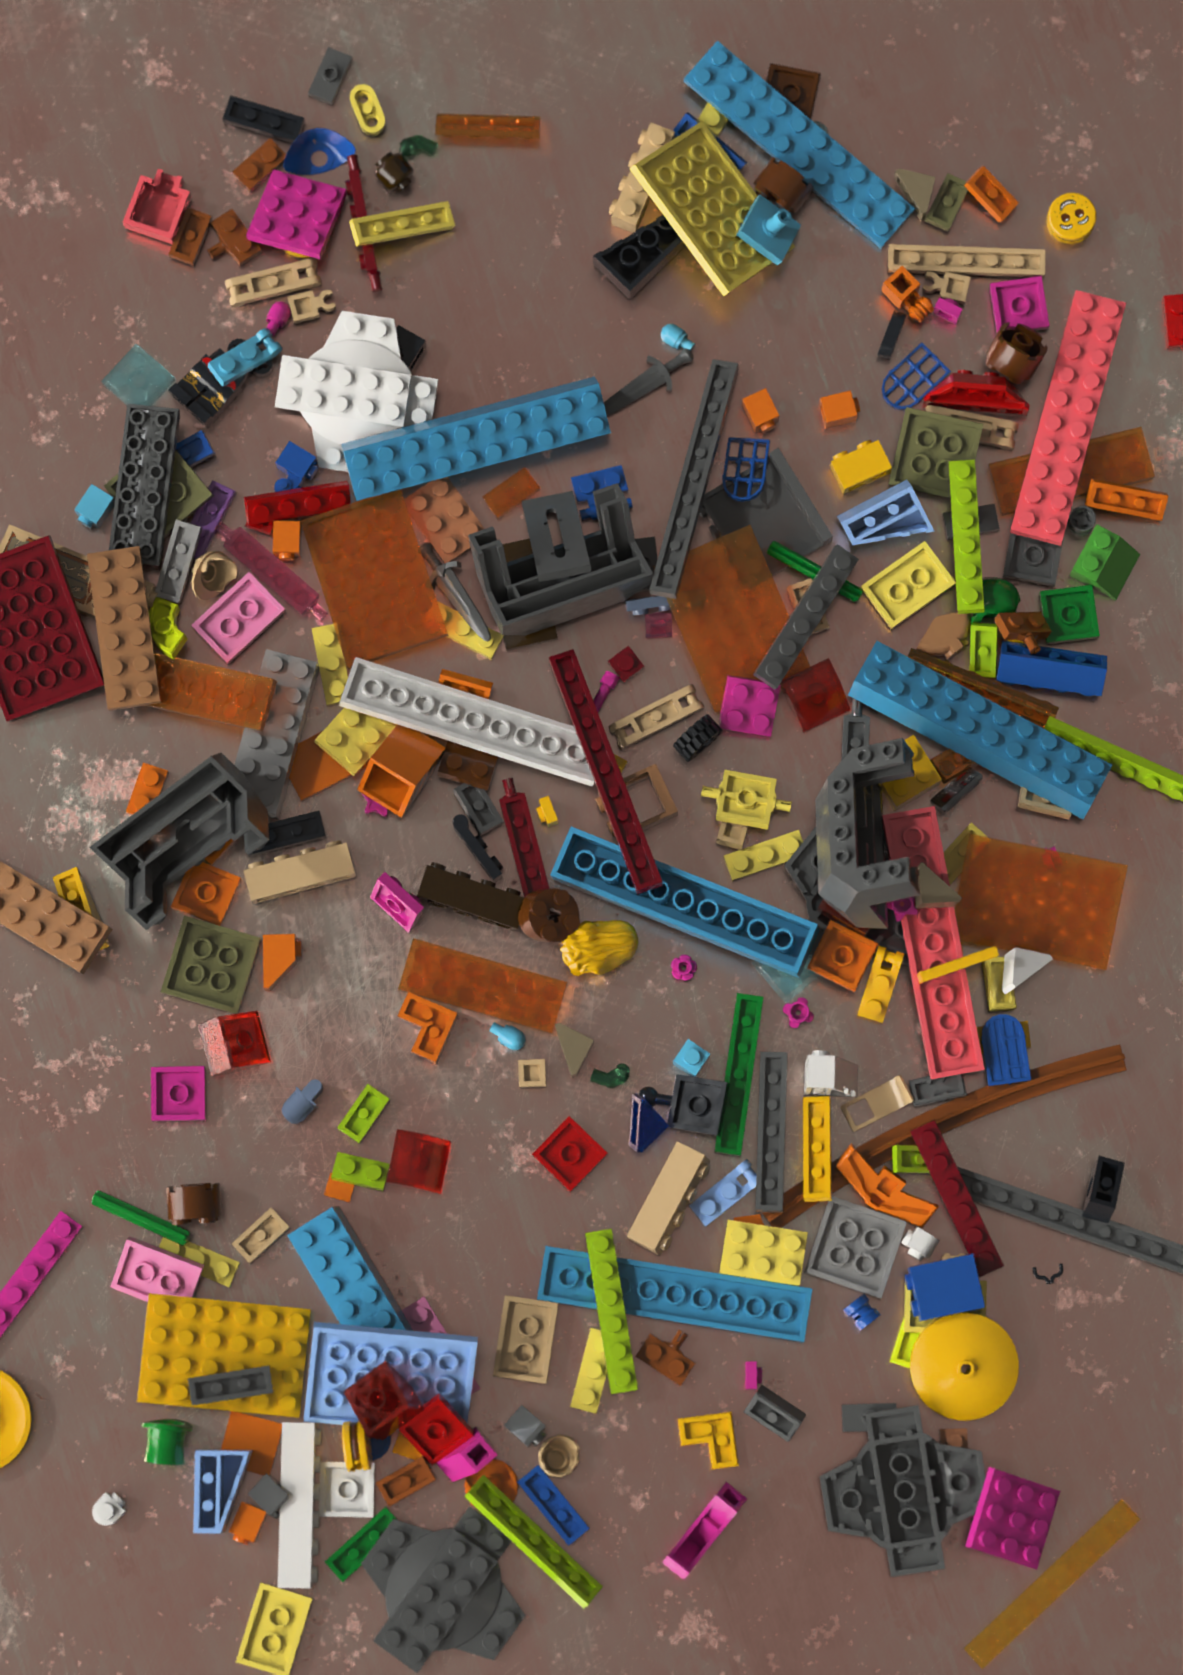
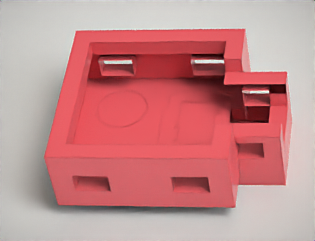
M161 169L157 170L154 180L140 175L123 220L124 227L173 244L192 198L190 191L182 189L184 185L183 177L166 174Z

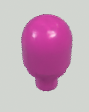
M278 301L274 303L267 314L266 321L269 323L267 328L272 333L271 337H274L278 328L282 329L286 325L291 315L290 306L286 302Z

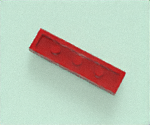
M347 480L244 497L248 525L351 509L350 488Z

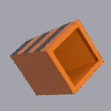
M397 724L371 756L357 790L402 818L439 765L446 747L420 731Z

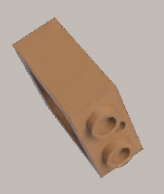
M656 764L623 778L627 788L649 778L664 810L663 813L641 822L643 831L678 816V810ZM598 792L599 797L595 800L600 812L604 813L606 811ZM609 821L606 823L612 837H615Z

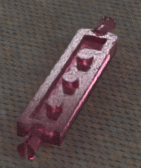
M223 521L219 523V526L215 527V530L226 538L223 545L224 549L303 616L310 611L320 621L324 620V616L326 617L328 612L317 604L320 595L242 527L232 531Z

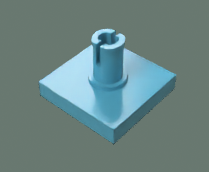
M760 194L755 198L736 236L778 266L786 256L801 224L791 217L788 210L779 209Z

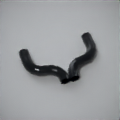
M1063 1263L1059 1264V1272L1053 1274L1050 1281L1046 1276L1038 1275L1036 1267L1032 1268L1033 1274L1037 1279L1045 1280L1046 1284L1054 1283V1279L1060 1277L1063 1273Z

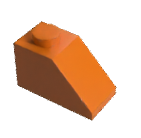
M295 934L263 935V981L265 991H271L295 967L297 957H302V942L297 941Z

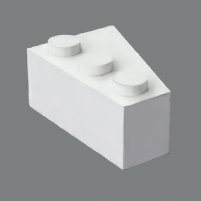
M817 1050L813 1051L812 1055L807 1056L804 1070V1095L857 1097L858 1065L837 1056H829V1051Z

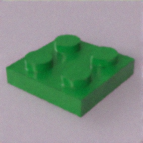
M1093 585L1039 592L1042 615L1052 631L1048 638H1046V645L1100 637Z

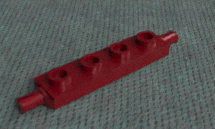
M350 155L347 157L350 180H345L347 195H353L354 205L349 206L351 217L354 219L367 216L360 179L362 171L359 167L358 155ZM373 244L362 246L364 254L359 255L361 270L367 269L372 292L382 291L381 273L377 271Z
M508 778L510 789L507 779L502 780L506 795L499 799L525 898L535 890L550 888L525 793H516L513 778Z

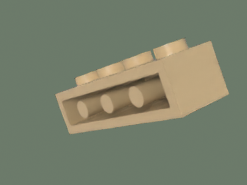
M650 122L648 130L643 129L638 140V144H641L638 153L633 152L628 167L631 168L634 164L672 141L675 137V132ZM630 170L628 177L624 175L620 182L618 190L622 192L618 200L614 199L612 201L609 214H612L611 225L635 233L651 197Z
M341 840L327 843L324 849L316 850L315 847L301 850L298 856L281 855L275 857V862L264 864V861L255 862L248 865L249 869L243 870L253 904L356 877L347 842L342 844Z
M677 1141L627 1237L633 1243L659 1256L663 1250L666 1251L672 1242L671 1235L675 1227H679L684 1220V1210L687 1204L692 1203L697 1195V1186L700 1180L705 1179L710 1170V1160L704 1154Z

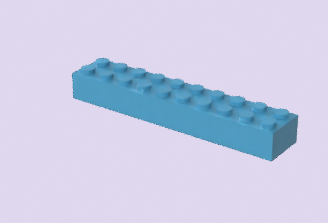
M594 376L341 444L353 493L356 501L606 435L611 433L600 385Z
M876 641L848 696L1016 785L1026 788L1033 794L1047 799L1052 804L1064 808L1081 819L1085 818L1112 767V764L879 641Z
M572 826L570 827L550 874L554 881L800 978L820 928L818 924L655 859L654 861L661 876L663 886L637 894L619 845Z

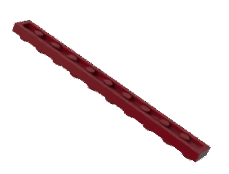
M572 649L550 656L549 663L635 890L637 894L661 887L663 886L661 876L575 651Z

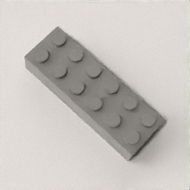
M266 649L234 765L244 774L268 811V817L279 819L298 743H300L318 677L319 665L315 661Z

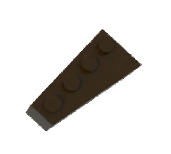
M435 862L417 868L409 894H414L418 898L428 899L427 903L433 907L447 909L449 906L453 908L452 911L456 914L468 917L476 915L479 921L509 930L518 929V913L524 897L520 896V891L512 888H506L505 891L495 888L496 883L481 879L480 882L471 880V875L462 871H456L453 874L445 871L446 866Z

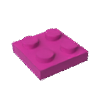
M1042 276L990 283L989 288L996 332H998L1002 324L1011 322L1009 326L1016 327L1019 323L1035 331L1049 329L1050 324Z
M728 675L718 725L721 729L771 737L781 685L774 690L761 680Z
M384 872L377 879L370 898L409 933L416 926L424 909L421 901L414 894H409L402 888L401 882L396 877L389 876Z
M205 1066L151 1067V1121L206 1120Z

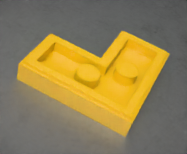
M732 1412L678 1419L681 1446L708 1443L712 1469L739 1466Z

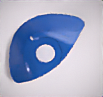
M326 128L310 129L300 134L290 146L284 160V170L299 175L325 173L348 161L347 157L354 155L356 149L347 138L335 131ZM316 151H323L328 157L327 163L321 167L315 166L311 161V157Z

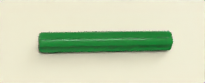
M773 541L767 549L768 555L812 579L815 578L822 567L776 541ZM846 580L838 593L853 602H857L863 590Z
M97 1190L92 1197L91 1203L94 1206L184 1246L190 1238L188 1230L172 1225L171 1222L105 1192Z

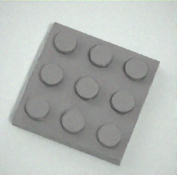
M832 1196V1201L827 1203L804 1273L881 1299L907 1222Z

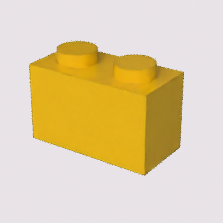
M871 440L864 441L857 446V450L850 453L847 451L840 452L833 457L834 460L830 463V469L843 495L891 474L892 466L879 440L871 442Z

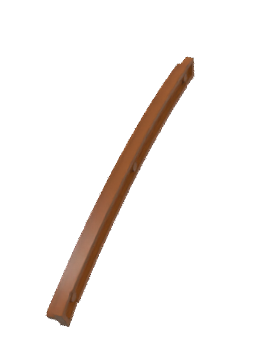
M1119 1044L1030 1070L1031 1081L985 1086L968 1093L965 1097L956 1098L920 1114L871 1139L856 1149L871 1167L876 1169L892 1160V1146L916 1145L910 1130L935 1119L943 1135L974 1120L1023 1101L1072 1085L1127 1071L1124 1061L1125 1055L1122 1053ZM839 1158L832 1162V1194L850 1184L836 1167ZM801 1181L784 1193L783 1213H761L771 1227L782 1228L821 1201L805 1202L803 1181Z

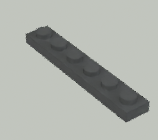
M838 544L834 546L753 673L754 676L774 690L778 688L859 559Z
M760 1052L756 1212L783 1213L787 1052Z

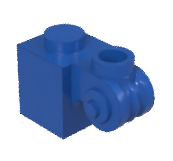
M289 441L275 462L277 469L287 474L288 479L281 478L277 480L274 485L275 492L302 488L307 479L312 480L319 468L316 466L318 463L317 458Z

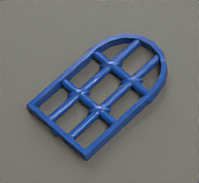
M921 342L894 369L889 371L882 384L883 398L887 404L895 409L905 410L906 407L912 408L920 403L924 396L944 380L951 371ZM922 347L927 354L915 364L910 357ZM931 356L937 364L927 374H924L920 369V365ZM907 361L911 365L910 370L899 379L894 372ZM941 366L946 373L936 383H933L929 379L931 378L930 375ZM916 370L921 375L920 380L909 389L904 384V380ZM891 376L895 380V384L885 392V383ZM926 380L931 387L921 397L917 398L914 390ZM900 385L905 390L904 395L898 401L892 403L887 396ZM909 395L915 400L910 405L899 406Z
M728 437L722 479L723 488L731 499L739 502L751 501L757 498L763 491L766 482L770 440ZM731 442L740 443L738 457L729 456ZM744 443H754L752 458L742 455ZM758 444H767L765 459L758 458L757 456ZM729 461L737 463L735 477L727 476ZM741 461L750 462L751 464L749 478L741 477L740 475ZM756 462L764 463L762 479L755 478L754 476ZM726 481H733V494L728 491ZM739 481L747 482V497L737 496ZM753 482L761 483L760 488L751 495Z

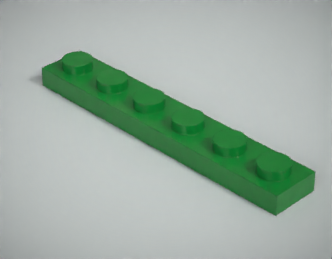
M737 993L724 1080V1082L730 1083L721 1135L716 1136L714 1153L741 1156L763 1004L762 996Z

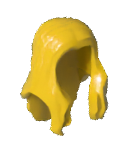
M585 920L580 923L577 930L562 941L563 946L560 948V951L563 952L562 959L575 976H580L584 973L606 974L635 955L638 948L637 932L630 923L622 920L593 922Z

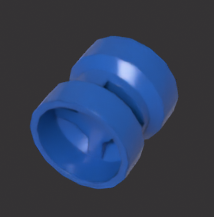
M865 1294L843 1309L848 1316L853 1317L859 1331L881 1315L876 1308L870 1306L869 1299Z

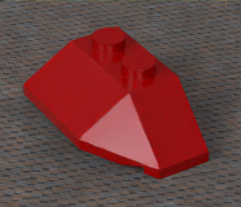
M959 370L957 373L949 375L924 396L922 407L926 408L927 405H933L959 411L1027 416L1029 412V403L1006 377H999V374L995 372L975 375L969 370Z

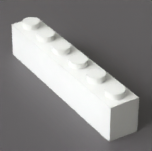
M282 1422L280 1487L289 1497L280 1506L278 1588H312L313 1583L318 1581V1566H313V1555H318L319 1540L314 1539V1528H319V1511H314L315 1500H319L320 1484H315V1473H320L321 1457L316 1456V1445H321V1429H316V1423Z

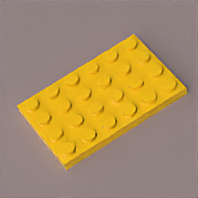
M148 1293L137 1402L300 1418L311 1309ZM269 1366L273 1393L191 1405L188 1378Z

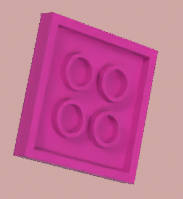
M273 169L246 233L247 240L321 259L346 199V189Z
M989 1467L965 1546L1037 1570L1060 1491Z

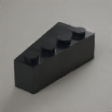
M661 215L654 222L645 227L642 226L623 240L620 239L606 250L593 255V265L626 297L631 299L686 245L665 216Z

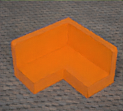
M408 992L398 1017L422 1027L411 1052L437 1065L459 1017L458 1013Z

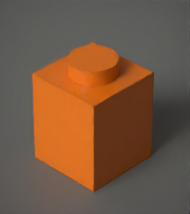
M766 388L742 399V407L755 433L760 430L762 433H765L777 426L779 413Z
M851 390L820 398L819 406L825 429L856 422L857 413L861 412L858 398L852 397Z
M274 521L273 554L274 557H279L280 561L289 562L294 561L295 558H301L302 526L300 521Z
M241 1501L229 1529V1532L234 1534L233 1540L248 1545L249 1541L256 1542L268 1514L263 1509Z

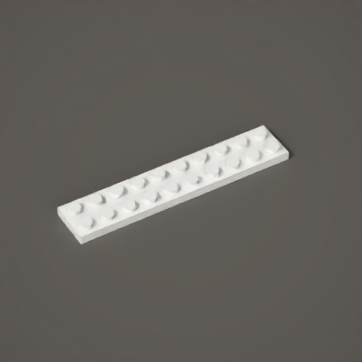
M355 657L339 706L593 787L594 779L574 726Z

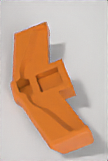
M852 1143L837 1162V1169L865 1200V1204L875 1211H881L923 1228L939 1208L938 1204L901 1191L906 1185V1180L893 1173L885 1165L877 1174Z

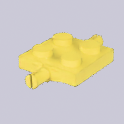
M724 770L723 781L719 788L703 785L701 797L716 799L718 807L716 821L768 830L770 816L773 814L774 809L790 813L792 801L776 799L775 787L777 779Z

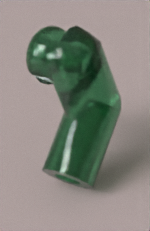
M421 135L404 138L400 142L399 153L404 157H410L413 150L421 149L434 155L438 148V143Z
M624 1063L618 1064L617 1068L608 1073L594 1068L590 1081L608 1088H615L628 1080L630 1068Z

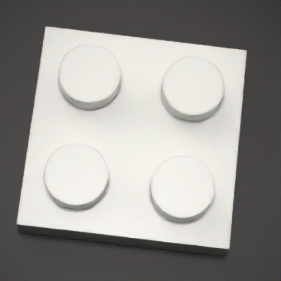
M320 1462L319 1517H374L375 1462H372L370 1470L356 1469L355 1472H349L345 1462Z

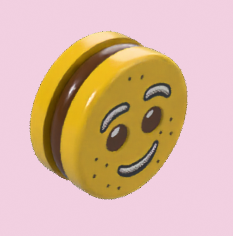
M1065 193L1057 197L1049 208L1047 215L1048 230L1061 243H1081L1091 235L1097 219L1096 209L1086 196L1079 193Z
M362 1419L358 1420V1422H343L342 1439L347 1470L349 1472H355L356 1469L370 1470L372 1468V1450L367 1421Z

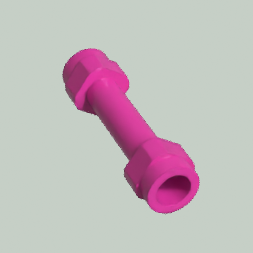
M606 671L601 678V687L593 700L598 713L610 690L614 691L620 677L609 671Z

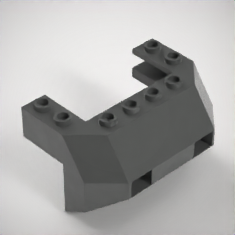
M618 483L593 491L600 531L584 536L591 572L539 582L533 554L507 563L503 545L500 539L497 540L493 526L468 535L476 574L491 614L502 635L532 634L623 602L651 584L653 573L635 542L628 501ZM563 543L554 546L556 557L562 558L566 555Z
M903 738L851 749L826 779L815 799L819 895L827 904L856 927L888 929L887 902L920 895L918 888L919 870L916 866L910 867L909 857L885 862L884 829L881 818L883 815L882 787L879 784L915 776L912 766L914 752Z
M218 753L210 756L89 848L125 881V911L145 930H148L153 925L160 924L167 916L166 886L173 881L180 880L186 871L193 866L200 865L213 851L222 849L228 840L232 839L235 841L244 834L245 852L248 855L255 850L263 848L269 840L268 811L244 774L223 753Z

